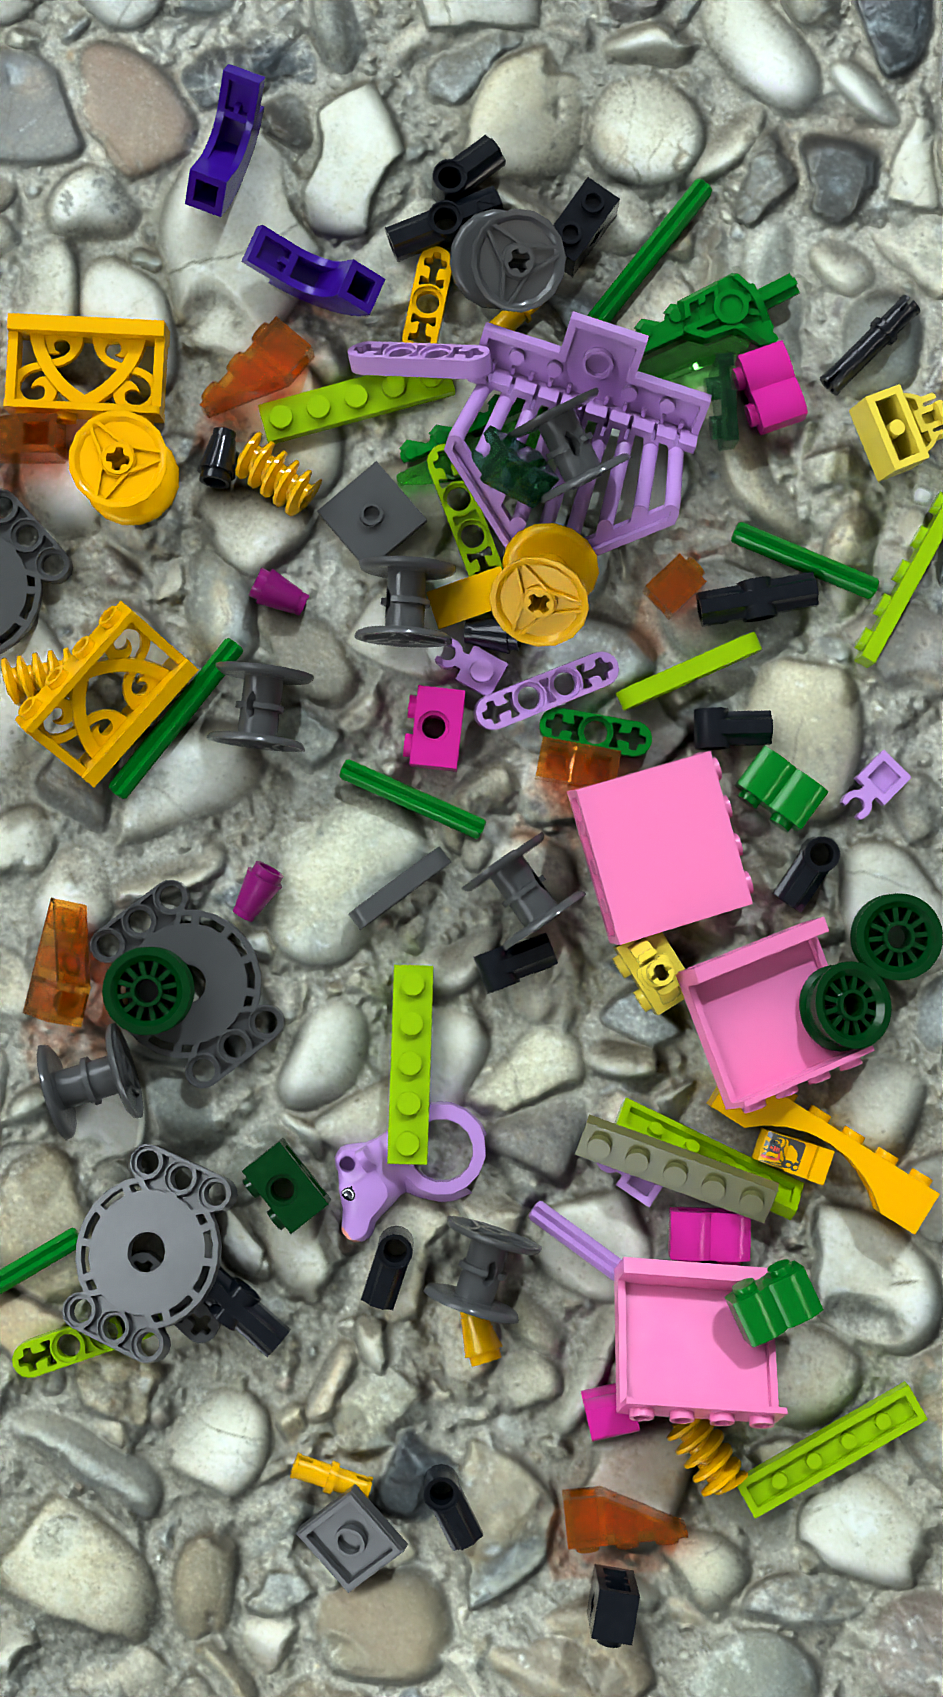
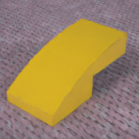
M501 566L426 592L438 629L492 611L489 596L494 579L502 571Z

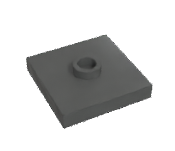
M377 461L317 510L320 517L358 561L368 557L388 556L427 523V519Z
M356 1484L303 1523L296 1532L299 1538L348 1593L403 1553L408 1545Z

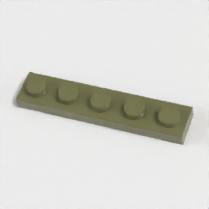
M590 1114L575 1155L761 1223H765L778 1193L779 1183Z

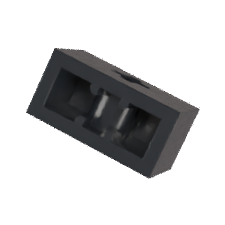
M587 177L553 225L562 238L566 254L564 272L572 278L617 216L620 198L589 177Z
M594 1564L587 1616L591 1639H596L602 1646L609 1648H619L621 1644L632 1646L640 1600L634 1570Z

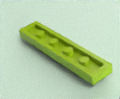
M365 375L259 404L258 408L268 443L273 441L275 444L454 396L455 388L452 379Z
M941 491L936 495L928 510L929 513L933 514V517L927 528L921 525L909 545L915 548L909 561L902 559L892 575L891 580L896 582L891 594L887 595L884 593L875 606L872 614L878 617L871 630L865 627L854 645V648L859 650L854 661L866 668H869L877 661L943 539V492Z
M394 965L387 1164L428 1165L434 966Z
M627 1097L623 1101L615 1124L779 1183L778 1193L770 1211L788 1220H791L796 1214L804 1186L803 1182Z
M904 1381L747 1471L748 1477L737 1488L756 1519L927 1421L928 1418L911 1388Z

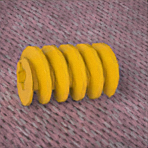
M257 432L240 453L237 459L235 475L240 479L248 477V485L254 489L261 486L260 494L263 497L268 498L274 495L273 504L277 507L286 504L285 513L290 517L295 516L313 500L322 484V479L311 485L309 483L312 475L310 469L300 476L296 474L300 462L295 460L286 466L284 463L288 453L283 450L274 457L272 452L275 443L270 441L264 447L259 446L263 434Z
M68 647L63 649L62 660L57 659L53 650H48L47 662L44 663L37 652L32 654L31 665L26 664L22 655L17 656L16 667L14 668L11 667L7 658L1 659L3 682L14 704L21 706L27 697L38 694L46 685L45 680L49 673L57 666H63L72 654ZM88 679V683H87L86 694H87V691H88L89 679Z
M695 1419L694 1422L687 1424H672L673 1429L666 1438L668 1441L681 1439L682 1443L675 1450L677 1455L690 1453L691 1456L684 1463V1467L689 1469L698 1466L699 1470L692 1480L694 1483L704 1480L708 1482L701 1491L703 1497L726 1493L737 1487L748 1477V1472L740 1470V1459L730 1457L733 1453L732 1446L728 1443H722L724 1440L723 1432L719 1429H713L714 1426L710 1425L709 1419Z

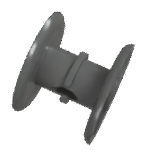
M516 208L508 211L490 209L473 215L460 227L452 242L450 267L454 283L465 298L482 308L502 309L504 311L521 313L542 306L555 294L564 277L566 261L562 238L553 224L535 211Z
M598 388L584 392L547 410L507 434L511 439H517L539 429L550 453L546 454L548 460L553 458L565 483L543 494L541 504L571 489H577L602 476V473L632 458L629 454L623 453L601 464L591 445L590 439L593 438L591 432H585L575 410L596 398L599 392Z
M375 556L359 561V566L363 572L387 578L386 598H381V605L386 607L385 626H371L359 629L355 633V639L377 645L413 648L442 647L452 644V638L449 634L424 628L425 609L430 608V600L425 598L426 581L446 579L453 576L456 572L455 565L437 559L414 556Z
M236 661L216 663V668L222 674L244 679L241 701H236L235 706L240 709L238 731H212L206 738L222 744L253 749L305 752L302 743L277 736L279 714L284 713L285 708L280 706L283 685L309 684L313 681L314 676L304 671L268 664Z
M543 832L504 855L461 888L463 891L470 892L491 879L505 899L502 902L503 906L507 907L509 905L524 927L504 942V951L532 932L538 931L558 917L559 913L586 895L583 891H576L556 904L542 883L546 880L544 876L538 877L531 868L524 855L544 840Z
M116 1023L108 1025L106 1029L107 1056L95 1060L84 1057L80 1059L78 1065L64 1069L56 1052L49 1045L38 1046L37 1069L44 1099L55 1127L66 1141L71 1139L76 1132L75 1107L88 1102H95V1105L102 1104V1098L119 1094L125 1109L133 1118L143 1117V1098L137 1070L127 1041Z
M448 1216V1226L471 1239L467 1256L459 1262L462 1271L457 1286L431 1283L425 1287L424 1293L445 1306L481 1319L505 1324L518 1323L517 1312L494 1298L500 1280L505 1281L507 1273L503 1270L509 1252L536 1255L541 1252V1246L519 1234L485 1222L459 1216Z

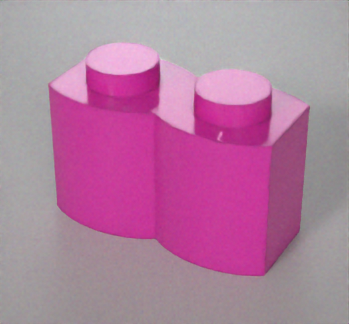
M782 340L737 356L736 368L731 369L737 391L744 390L749 404L744 405V410L751 428L756 426L761 436L806 419L808 414L806 402Z
M669 1207L668 1255L671 1260L701 1263V1261L711 1260L717 1261V1264L741 1266V1262L750 1261L751 1219L723 1208Z
M616 1383L581 1391L592 1442L640 1431L638 1422L641 1421L629 1419V1414L616 1413Z

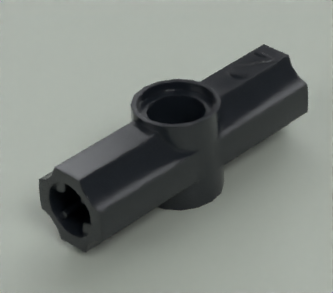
M493 185L455 201H438L432 205L429 211L385 227V232L393 255L397 262H400L435 246L451 247L460 227L473 215L490 209L504 210L498 191H496ZM443 218H448L455 222L454 227L448 230H442L435 224Z
M813 572L789 575L776 579H771V576L755 577L736 583V586L696 593L697 612L702 627L726 624L743 620L744 623L758 622L778 616V613L807 609L819 605V591Z
M220 1266L215 1284L204 1301L209 1305L208 1310L223 1326L232 1331L237 1330L249 1343L268 1357L291 1329L260 1302V1296L250 1285L238 1277L233 1278Z

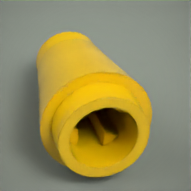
M460 1312L465 1358L470 1359L471 1366H478L502 1358L500 1347H503L491 1322Z

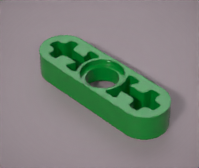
M556 707L547 710L542 715L539 723V731L542 738L548 743L637 758L644 755L652 744L650 729L645 724L633 720ZM555 716H561L563 724L574 726V718L582 719L577 731L578 741L570 740L573 734L571 731L562 730L558 737L553 736L552 729L546 727V721L552 722ZM591 722H599L606 729V738L599 744L588 742L584 736V729ZM613 725L620 726L617 734L629 735L632 729L638 730V736L644 739V744H638L635 750L629 749V742L617 740V748L609 747L614 733Z

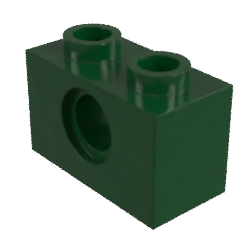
M284 1138L276 1142L242 1170L246 1176L242 1181L247 1190L254 1198L258 1199L261 1196L271 1208L267 1211V1214L272 1222L280 1230L286 1227L290 1234L329 1205L331 1201L329 1195ZM278 1178L289 1179L294 1185V1194L287 1198L278 1196L274 1191V1181Z

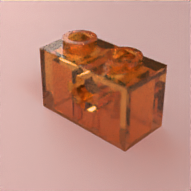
M542 737L534 779L574 787L590 786L617 778L621 751Z

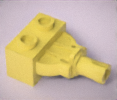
M898 384L866 396L849 410L878 482L913 469L930 457L928 452L933 448L936 441L943 439V429L936 431L943 427V401L938 400L933 404L924 406L936 398L934 393L922 397L911 393H903L901 385Z
M663 932L613 947L617 956L612 958L624 979L631 975L639 988L633 994L645 1012L652 1009L655 1015H660L684 1000L676 975L685 968Z

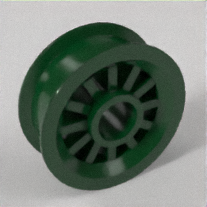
M902 893L886 894L868 901L858 911L852 922L850 942L857 961L871 967L881 978L898 981L910 980L924 974L938 959L943 945V930L935 911L922 899ZM898 908L904 909L900 919L898 914ZM889 909L890 920L883 911ZM911 914H913L916 918L908 924V920ZM876 917L879 919L882 926L873 923ZM921 924L923 932H914V928ZM894 926L900 927L905 935L903 944L898 948L891 946L888 941V933ZM872 929L878 932V935L869 937V930ZM924 937L923 945L915 942V938ZM878 941L879 945L871 949L869 942ZM911 948L920 951L919 954L915 956ZM885 950L882 959L879 960L876 956ZM903 954L909 961V963L905 965L903 962ZM893 955L895 966L889 965Z
M140 947L120 955L107 970L102 987L103 1002L109 1016L124 1030L138 1035L158 1034L178 1025L190 1011L195 994L193 976L186 963L175 953L160 947ZM147 961H154L149 973ZM138 963L141 975L133 968ZM161 965L165 966L167 970L158 976ZM126 973L134 979L133 982L123 979ZM173 975L176 982L166 984L165 980ZM146 979L154 981L158 987V995L152 1002L144 1000L140 995V986ZM121 985L130 988V992L121 994ZM177 987V996L167 993V989ZM132 997L133 1001L125 1007L122 999ZM164 999L175 1002L171 1009L163 1001ZM139 1005L137 1015L134 1016L131 1011ZM156 1005L165 1014L161 1018H159ZM147 1008L149 1009L151 1020L144 1019Z
M845 961L816 970L805 981L799 998L800 1017L805 1030L817 1044L831 1051L843 1052L869 1047L884 1035L890 1023L892 1005L887 986L876 971L860 962ZM844 1001H845V1003H846V1005H847V1013H846V1011H845V1009H844V1005H843V1002H844Z

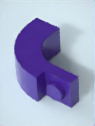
M228 64L223 69L213 128L205 149L189 171L185 199L186 205L218 217H222L231 205L245 176L261 127L264 106H261L265 83L264 76Z
M264 225L256 227L241 261L269 278L268 283L317 307L350 316L370 315L386 280L354 259L333 261L314 255Z

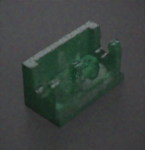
M490 425L483 433L486 442L491 447L489 454L483 458L482 453L475 449L472 450V460L482 474L480 477L481 481L507 496L534 508L541 501L542 495L550 491L559 481V478L539 451L517 439H511L506 433Z

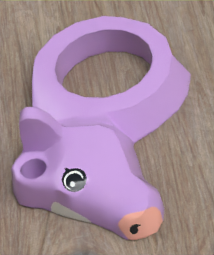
M438 1101L430 1103L429 1122L447 1119L458 1123L468 1132L473 1144V1155L468 1167L460 1175L449 1180H436L428 1177L416 1165L387 1164L388 1130L368 1142L341 1146L334 1157L338 1171L339 1193L342 1203V1234L352 1242L365 1241L373 1234L378 1219L404 1193L437 1202L456 1201L471 1194L472 1192L468 1185L479 1175L486 1157L485 1136L487 1134L482 1123L467 1108L452 1102Z

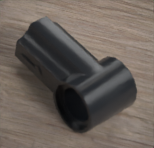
M484 135L453 159L442 160L434 167L432 173V197L435 202L441 200L455 201L465 197L468 192L505 166L506 160L493 138ZM446 179H451L459 185L448 189L440 183Z
M722 707L694 709V747L696 750L728 749L730 746H762L772 744L773 719L771 710L729 711L728 708Z
M811 837L801 845L799 854L772 894L801 913L828 872L838 864L840 859L838 845L828 837ZM817 843L824 844L829 851V857L822 865L814 864L810 858V851Z
M546 932L514 944L505 951L503 946L473 957L487 994L520 982V978L538 973L558 964Z
M391 1226L385 1229L379 1237L378 1247L361 1296V1301L366 1302L369 1306L381 1310H394L408 1264L413 1254L414 1240L412 1234L406 1228ZM397 1239L402 1241L407 1249L401 1255H391L385 1249V1244L390 1240Z
M445 1464L434 1465L428 1469L423 1482L425 1503L433 1511L452 1551L464 1550L474 1545L477 1540L483 1537V1531L459 1484L457 1473L452 1467ZM438 1482H446L452 1487L448 1493L442 1495L436 1494L431 1488Z

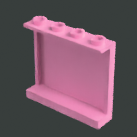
M711 751L698 752L679 760L567 791L609 943L622 945L753 904L750 895L754 890L749 873L743 870L740 856L743 855L742 843L739 836L733 833L729 819L733 815L732 807L728 797L722 794L719 780L722 779L721 767L715 757L712 758Z
M824 916L779 931L679 971L676 975L726 1110L742 1108L744 1113L756 1111L767 1105L766 1098L775 1095L776 1099L795 1094L799 1091L798 1084L807 1081L808 1085L827 1080L831 1077L830 1070L839 1067L840 1071L854 1068L863 1063L861 1060L862 1056L875 1051L873 1045L843 1052L825 1049L809 1036L803 1026L799 1011V998L802 987L813 972L828 966L817 937L829 932Z
M623 1257L614 1268L616 1413L629 1414V1419L634 1421H650L654 1419V1416L669 1417L670 1422L677 1424L692 1423L695 1419H709L710 1425L730 1426L735 1423L734 1421L749 1422V1426L756 1429L772 1428L776 1422L788 1414L787 1408L779 1407L775 1338L756 1347L750 1346L744 1340L724 1298L732 1292L734 1284L746 1278L760 1279L768 1273L767 1268Z

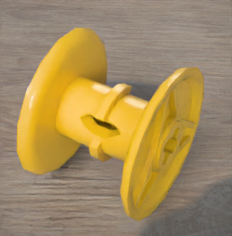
M107 411L89 419L76 432L69 449V471L76 487L90 500L92 507L105 519L120 525H143L159 518L172 505L179 488V467L172 451L165 445L160 431L147 418L130 411Z
M556 523L533 524L517 532L506 546L502 561L503 570L493 581L489 596L492 615L502 630L519 642L536 647L556 646L573 638L585 624L589 611L588 596L594 590L599 575L597 555L587 539L572 528Z

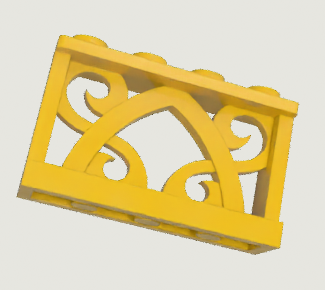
M8 313L7 329L9 332L3 408L11 416H14V420L35 423L38 421V417L53 418L55 423L72 425L76 424L77 419L89 420L107 411H130L147 418L153 425L154 423H165L164 413L170 331L164 320ZM23 340L31 341L38 362L22 367ZM58 342H67L70 345V350L66 355L56 359L51 358L50 355L61 354L56 350ZM84 343L93 344L99 359L106 366L116 371L103 384L84 395L69 384L57 368L67 366L75 361L82 352ZM110 345L121 346V351L115 354V356L124 359L122 363L107 356L106 352ZM147 346L154 347L153 375L138 367ZM43 371L45 376L37 378L33 382L31 389L43 387L45 389L44 397L38 400L27 399L21 391L23 381L30 374ZM133 375L144 379L151 388L150 397L141 405H133L126 401V396L129 392L135 391L140 394L136 384L129 381ZM58 393L68 401H56ZM113 397L116 404L105 402Z
M120 601L116 606H111L104 611L99 619V625L89 636L82 637L75 644L71 657L63 666H57L49 673L45 680L46 685L38 694L29 697L23 702L15 721L27 734L32 736L95 788L199 669L133 610ZM125 629H133L139 635L140 646L135 657L130 656L132 646L127 638L123 647L116 648L114 646V641ZM151 641L169 656L163 665L145 659ZM126 672L122 682V693L127 703L121 712L102 709L87 715L85 697L88 679L106 673ZM140 673L136 678L135 682L137 684L139 682H145L146 684L140 689L138 693H133V680L136 674ZM55 708H60L62 715L59 719L52 720L54 723L65 725L72 721L73 724L71 728L62 733H49L44 728L43 721ZM102 719H108L111 722L102 733L99 732V723L91 729L89 727ZM77 736L85 752L77 759L60 744Z

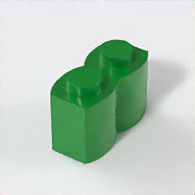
M765 745L760 749L734 785L740 790L737 795L740 800L754 809H757L759 805L764 807L772 814L769 820L785 832H789L791 828L797 832L800 831L829 792L817 781L797 769L789 761Z
M788 1259L777 1261L767 1268L768 1273L760 1279H743L734 1284L732 1292L724 1297L744 1340L750 1346L756 1347L778 1337L788 1328L800 1325L824 1310L804 1266L797 1261L790 1262Z

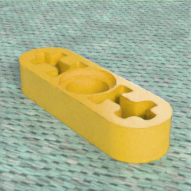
M435 246L427 249L419 257L402 342L414 343L410 341V338L416 339L418 337L419 322L427 324L425 330L426 341L438 344L452 280L451 254L442 247ZM434 259H440L442 267L446 269L438 270L436 285L429 284L431 277L430 267L426 264H433ZM426 294L435 296L439 301L437 310L429 314L421 312L416 305L421 296Z

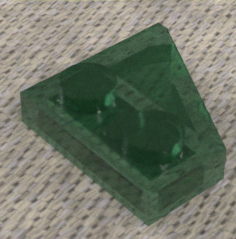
M733 352L717 354L708 378L703 380L704 393L712 395L711 401L714 416H709L711 440L717 439L719 451L734 449L739 441L736 389H732L729 371L731 366L734 365Z

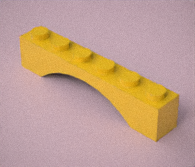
M716 1086L706 1104L742 1127H788L810 1133L827 1142L841 1153L855 1169L867 1190L873 1209L914 1235L940 1195L930 1188L933 1180L914 1168L911 1169L909 1174L896 1167L899 1159L881 1147H878L875 1153L864 1147L862 1143L865 1137L847 1126H844L842 1131H839L828 1123L832 1117L811 1104L809 1109L806 1110L794 1103L798 1097L796 1094L776 1099V1096L773 1095L765 1099L767 1104L765 1107L753 1112L744 1113L742 1108L726 1110L719 1089Z

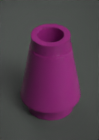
M262 567L248 595L257 600L256 604L291 614L294 613L300 616L309 598L308 594L304 593L303 590L273 568L270 572Z
M256 861L253 868L248 867L236 905L232 911L239 917L253 922L255 917L258 916L282 888L280 882L284 876L270 865Z

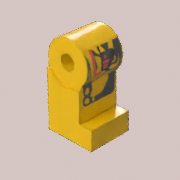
M761 1127L751 1158L805 1178L808 1181L824 1185L835 1151L816 1143Z

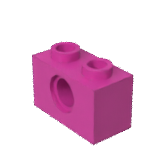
M418 685L417 695L410 694L407 718H414L413 734L405 733L403 757H410V767L457 772L466 696L465 690ZM429 719H439L444 723L445 731L439 738H428L423 733V725Z

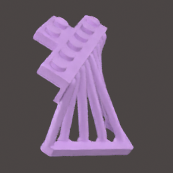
M573 311L562 346L486 322L479 345L486 346L490 350L492 372L482 378L468 379L469 382L475 383L476 386L449 433L444 451L506 549L507 544L517 532L526 527L548 461L546 454L550 453L540 433L513 516L511 517L503 501L507 495L529 434L517 439H510L493 486L483 470L512 405L517 397L525 400L515 426L516 429L535 418L541 405L549 407V410L584 392L598 388L597 397L576 409L575 412L584 430L588 420L596 422L591 445L600 463L602 462L612 428L620 430L614 457L623 453L631 454L635 435L644 438L632 515L630 519L615 525L614 521L629 460L610 470L596 533L584 537L598 556L675 525L681 505L684 451L694 454L697 438L711 403L712 395L639 372L638 368L649 336ZM493 390L500 391L501 394L472 454L464 441L489 393ZM659 443L668 447L665 503L662 506L649 510ZM557 467L549 491L565 483ZM596 479L577 488L567 527L572 528L580 535ZM564 493L545 502L539 524L556 522Z

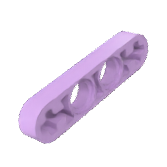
M366 341L351 346L347 351L351 371L360 375L477 379L487 376L492 372L490 350L482 345Z
M596 652L482 697L474 706V719L483 729H501L610 685L618 677V662L610 653ZM597 658L600 664L607 663L609 670L604 672L605 679L602 680L600 676L584 679L588 687L583 689L582 676L575 667L581 665V672H585L596 666L594 660ZM562 672L568 673L574 679V689L568 695H561L554 688V679ZM527 686L535 689L539 697L537 705L530 710L524 709L518 702V693ZM509 693L510 705L517 715L511 717V710L499 713L497 715L498 722L495 724L492 719H484L482 712L487 710L486 703L490 701L493 706L505 704L507 700L503 695Z

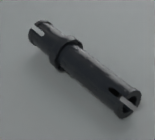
M903 294L881 318L876 317L870 323V329L820 377L823 386L827 390L832 386L833 388L830 392L837 396L886 345L891 346L897 340V334L921 312L917 303L913 300L908 305L907 302L910 300V297Z

